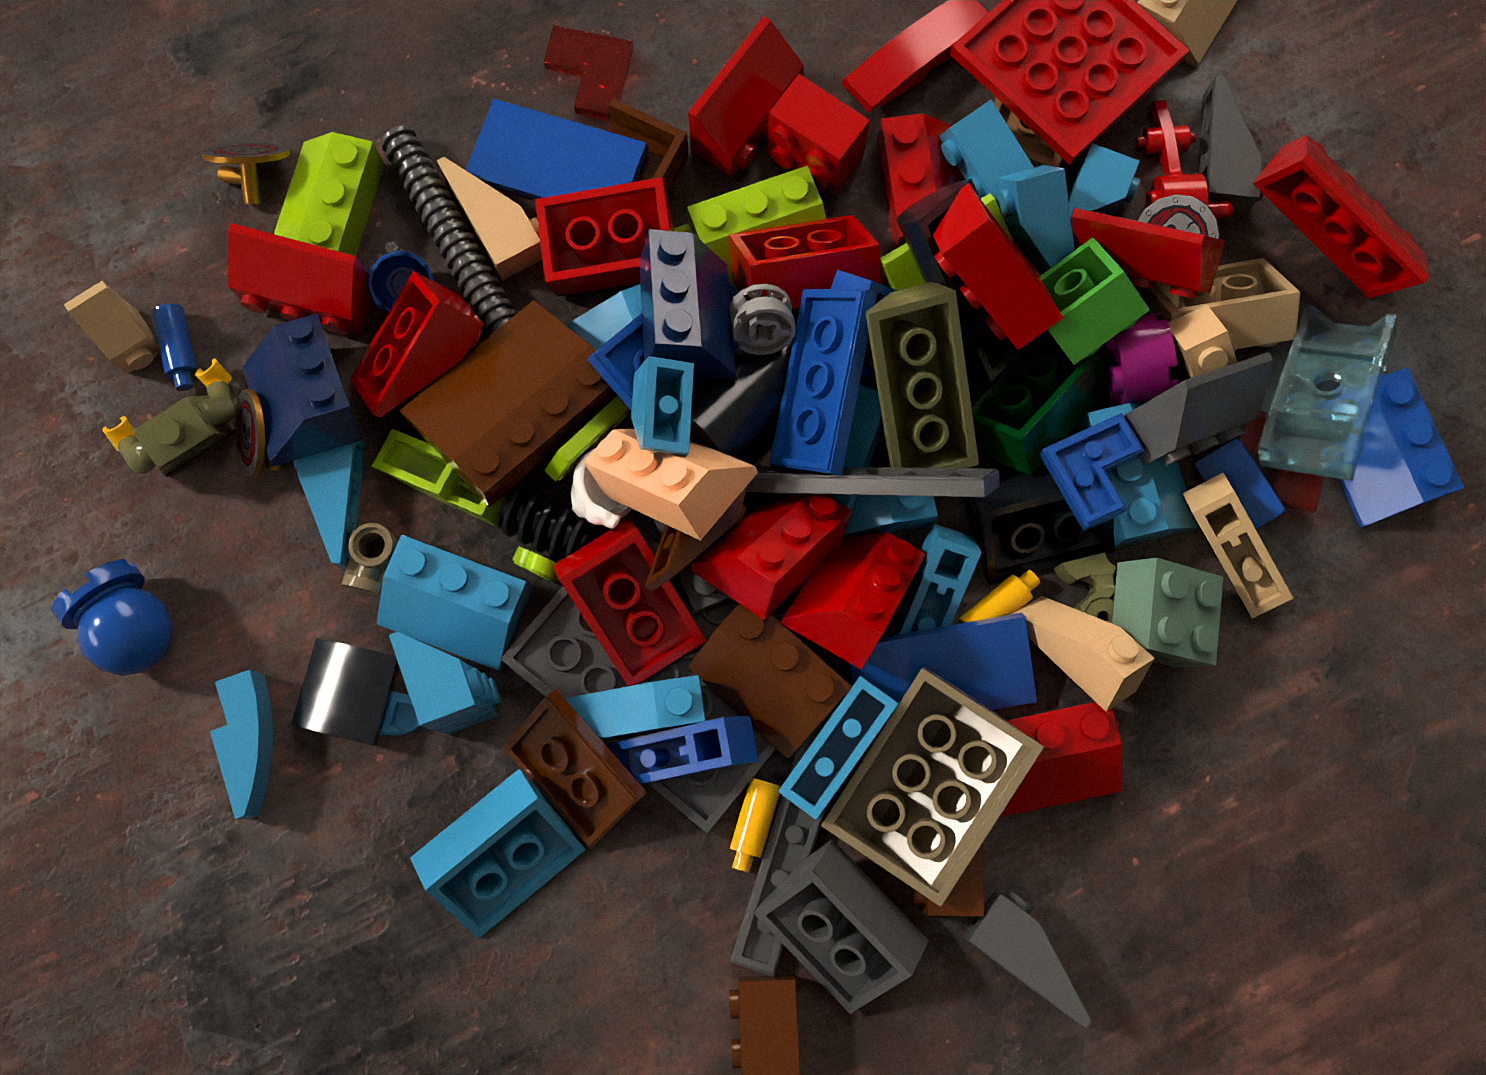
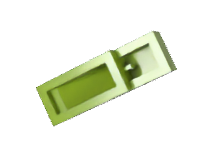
M394 429L390 431L372 464L374 469L495 527L499 525V518L504 504L516 488L513 487L489 508L429 443Z

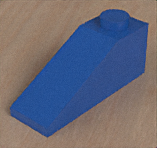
M750 716L722 717L606 744L640 784L759 761Z

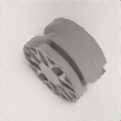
M758 284L741 290L733 297L729 306L733 338L738 342L740 349L756 355L772 354L782 350L792 341L795 335V320L792 314L791 300L784 290L774 285ZM763 290H768L766 297H761ZM744 295H748L752 299L747 301Z

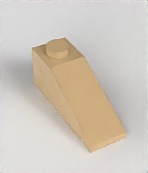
M446 157L437 160L445 180L502 281L543 260L536 217L529 220L519 204Z
M1224 473L1183 493L1194 517L1251 618L1294 599Z
M1044 596L1037 598L1012 613L1022 612L1025 615L1028 638L1105 711H1108L1137 691L1155 659L1121 627Z

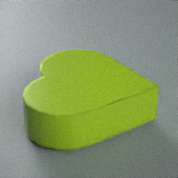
M518 546L512 558L515 565L555 584L561 583L553 567L556 564L555 562Z

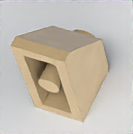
M103 280L64 304L67 311L109 361L127 374L133 370L145 368L153 361L155 356L160 354L157 339L139 311Z
M1207 304L1168 322L1174 340L1177 361L1184 380L1237 363L1228 330Z

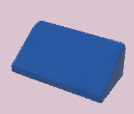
M1239 438L1228 442L1192 465L1202 482L1224 473L1255 529L1285 513L1284 506Z

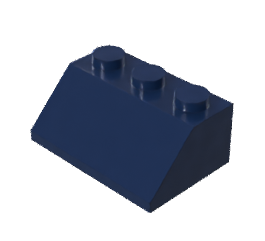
M649 229L639 261L644 359L646 360L648 356L694 363L693 377L734 380L736 377V365L729 311L730 295L727 264L694 233Z
M318 313L274 325L242 367L249 390H254L260 400L265 425V446L272 467L360 441Z

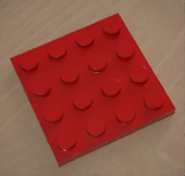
M1002 0L952 45L950 55L1064 161L1071 165L1092 143L1094 144L1186 58L1190 50L1134 0Z

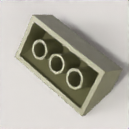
M928 282L889 293L865 313L890 467L969 468L979 465L956 290L938 283Z

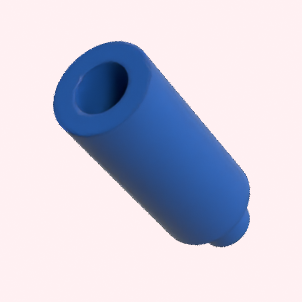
M174 303L159 305L151 310L165 376L174 379L176 390H190L194 387L192 376L198 369L183 306Z

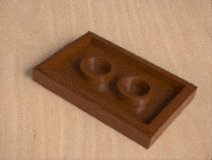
M557 689L545 696L502 746L590 849L599 843L648 793Z

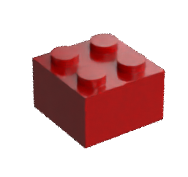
M798 74L769 111L767 152L770 153L774 162L785 169L791 167L796 170L808 165L817 190L821 192L825 190L835 197L863 160L870 120Z

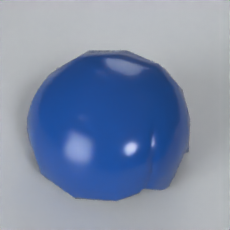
M397 250L381 255L370 268L367 282L370 296L377 307L389 313L413 270L435 281L428 264L419 256L407 251Z

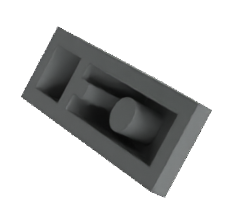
M1216 75L1203 95L1198 173H1201L1206 180L1208 202L1229 201L1234 207L1232 214L1246 215L1257 201H1261L1264 196L1252 184L1261 173L1262 157L1225 76Z
M1009 891L1006 897L1000 893L993 892L984 905V916H976L962 938L1075 1023L1087 1029L1091 1019L1040 922L1029 915L1033 907L1011 891Z

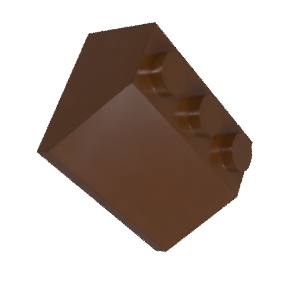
M738 604L717 627L688 666L695 675H699L700 679L740 716H750L752 727L787 759L795 753L852 688L850 684L772 614L763 620L741 604Z

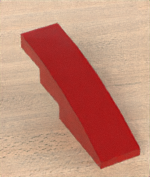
M948 0L877 50L846 76L842 85L870 113L922 83L929 70L952 58L950 55L952 45L989 12L977 0Z

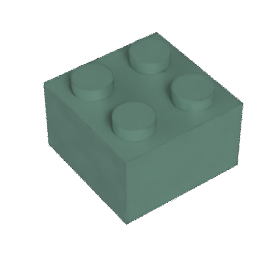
M1160 558L1118 562L1112 624L1121 627L1155 658L1153 662L1174 667L1216 666L1223 576Z

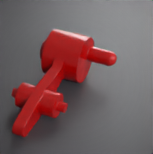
M1166 100L1153 101L1151 112L1154 127L1143 129L1142 136L1136 137V147H1142L1144 155H1159L1164 176H1156L1154 178L1151 191H1148L1146 194L1145 207H1149L1160 198L1178 194L1193 196L1207 204L1217 219L1230 217L1234 211L1231 202H1208L1207 183L1201 173L1183 174L1181 171L1178 152H1187L1190 144L1196 142V134L1190 133L1187 125L1173 126Z

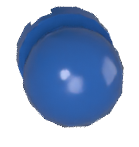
M125 559L107 562L88 571L85 575L89 582L72 594L65 588L54 600L51 609L52 613L65 629H78L76 640L83 656L101 671L119 676L144 673L163 659L171 646L173 621L167 607L150 591L141 589L144 585L145 577L134 563L130 566Z

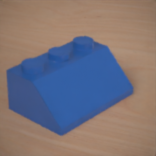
M1408 367L1364 382L1307 410L1360 528L1437 501L1464 488Z

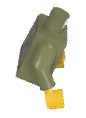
M215 358L212 359L213 363L206 371L199 368L195 373L196 377L207 387L208 395L183 398L135 429L125 416L120 417L122 422L112 429H108L107 426L103 427L102 431L114 448L121 453L133 471L144 474L157 466L160 472L167 476L235 433V429L229 422L235 414V407L228 386L232 377Z

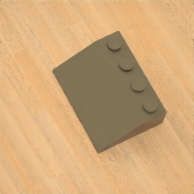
M923 667L821 826L941 907L1044 746L930 669Z

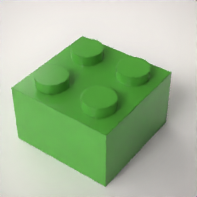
M1093 237L1040 276L1064 317L1050 327L1048 331L1073 365L1083 358L1096 353L1101 345L1119 332L1132 327L1141 316L1150 311L1125 272Z

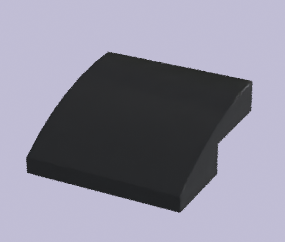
M316 638L291 725L377 746L399 668L396 656Z

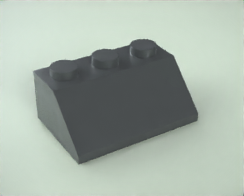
M1267 352L1184 380L1124 415L1144 449L1143 454L1140 456L1143 464L1147 465L1162 459L1165 466L1191 455L1189 448L1196 455L1218 445L1217 438L1221 444H1225L1246 434L1243 426L1260 417L1273 362L1270 353Z
M833 839L804 859L754 912L762 923L849 1014L911 977L929 941Z

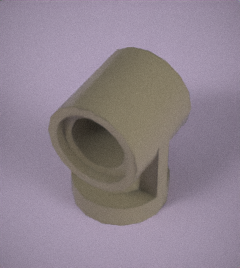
M366 523L355 529L349 538L348 549L350 558L341 585L361 593L380 597L383 576L399 541L398 538L378 523ZM378 539L384 540L385 547L382 554L375 558H368L367 551L370 544Z

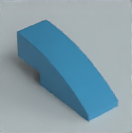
M247 670L215 682L227 725L210 731L235 819L259 817L267 792L273 752L272 710L265 674Z

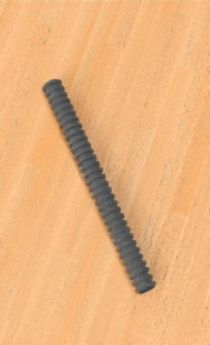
M408 125L394 127L383 135L380 140V146L386 152V157L392 163L394 171L398 173L397 176L400 182L404 184L403 187L406 193L410 194L409 198L416 205L415 209L422 216L421 220L425 226H428L427 230L430 236L434 237L433 241L436 247L440 248L439 252L442 258L446 259L447 267L452 270V276L455 280H458L457 284L460 290L464 291L463 295L466 301L470 302V308L474 313H477L476 315L484 323L482 330L486 335L490 336L517 313L511 309L512 304L510 300L505 298V291L499 287L500 283L497 277L493 276L494 272L487 265V259L481 254L482 251L479 245L475 244L476 240L473 234L469 233L468 225L463 222L464 219L461 213L457 211L458 208L455 202L451 200L450 193L445 190L446 187L443 181L439 179L440 176L437 170L433 168L434 165L431 159L427 158L428 154L422 148V144L419 138L416 137L413 127ZM559 447L554 453H552L553 457L561 447ZM575 467L564 476L566 481H572L570 488L573 485Z

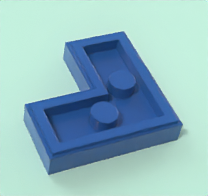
M1120 413L1042 449L1040 456L1084 532L1126 511L1127 507L1107 472L1140 457L1144 449L1124 415Z

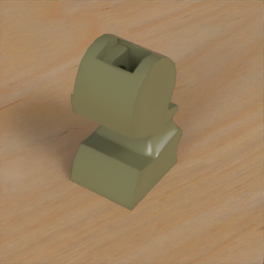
M1105 552L1064 562L1053 568L1059 579L1068 585L1077 581H1083L1088 584L1090 589L1088 595L1074 609L1112 623L1114 601L1110 599V596L1115 594L1116 566L1110 563Z

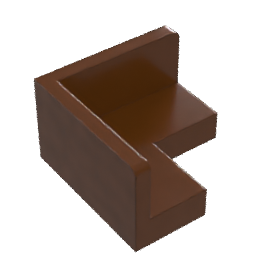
M612 99L608 105L611 121L605 131L647 143L649 150L637 181L662 177L666 194L668 195L689 156L687 132L623 102Z

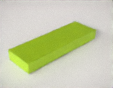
M617 395L556 452L546 467L545 472L553 480L560 481L576 466L582 455L594 449L632 411Z

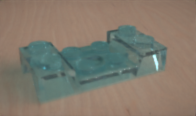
M1305 305L1258 444L1260 466L1353 481L1364 445V431L1382 372L1387 370L1397 337V315L1387 314L1367 327L1333 323L1315 306ZM1324 380H1334L1341 384L1332 391H1321L1316 388V385Z

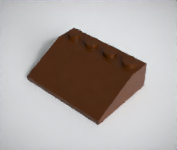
M533 300L467 354L461 362L449 369L404 406L400 413L490 508L582 429L617 394L587 361V358L596 350Z

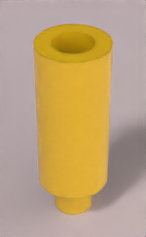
M1028 570L1019 578L1013 574L1010 575L958 618L959 624L1010 615L1021 609L1033 599L1030 591L1040 584L1039 578L1031 570Z
M752 778L749 782L730 845V849L736 851L732 868L749 873L754 856L762 857L780 795L778 790L781 786Z

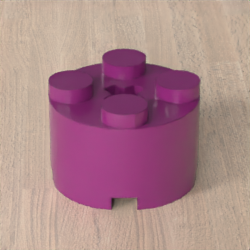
M1161 311L1144 314L1132 327L1119 332L1099 348L1098 351L1102 353L1103 363L1108 365L1110 379L1107 380L1108 391L1105 393L1109 405L1146 403L1178 384V379L1169 381L1171 367L1177 366V356L1167 319L1160 320L1163 314Z

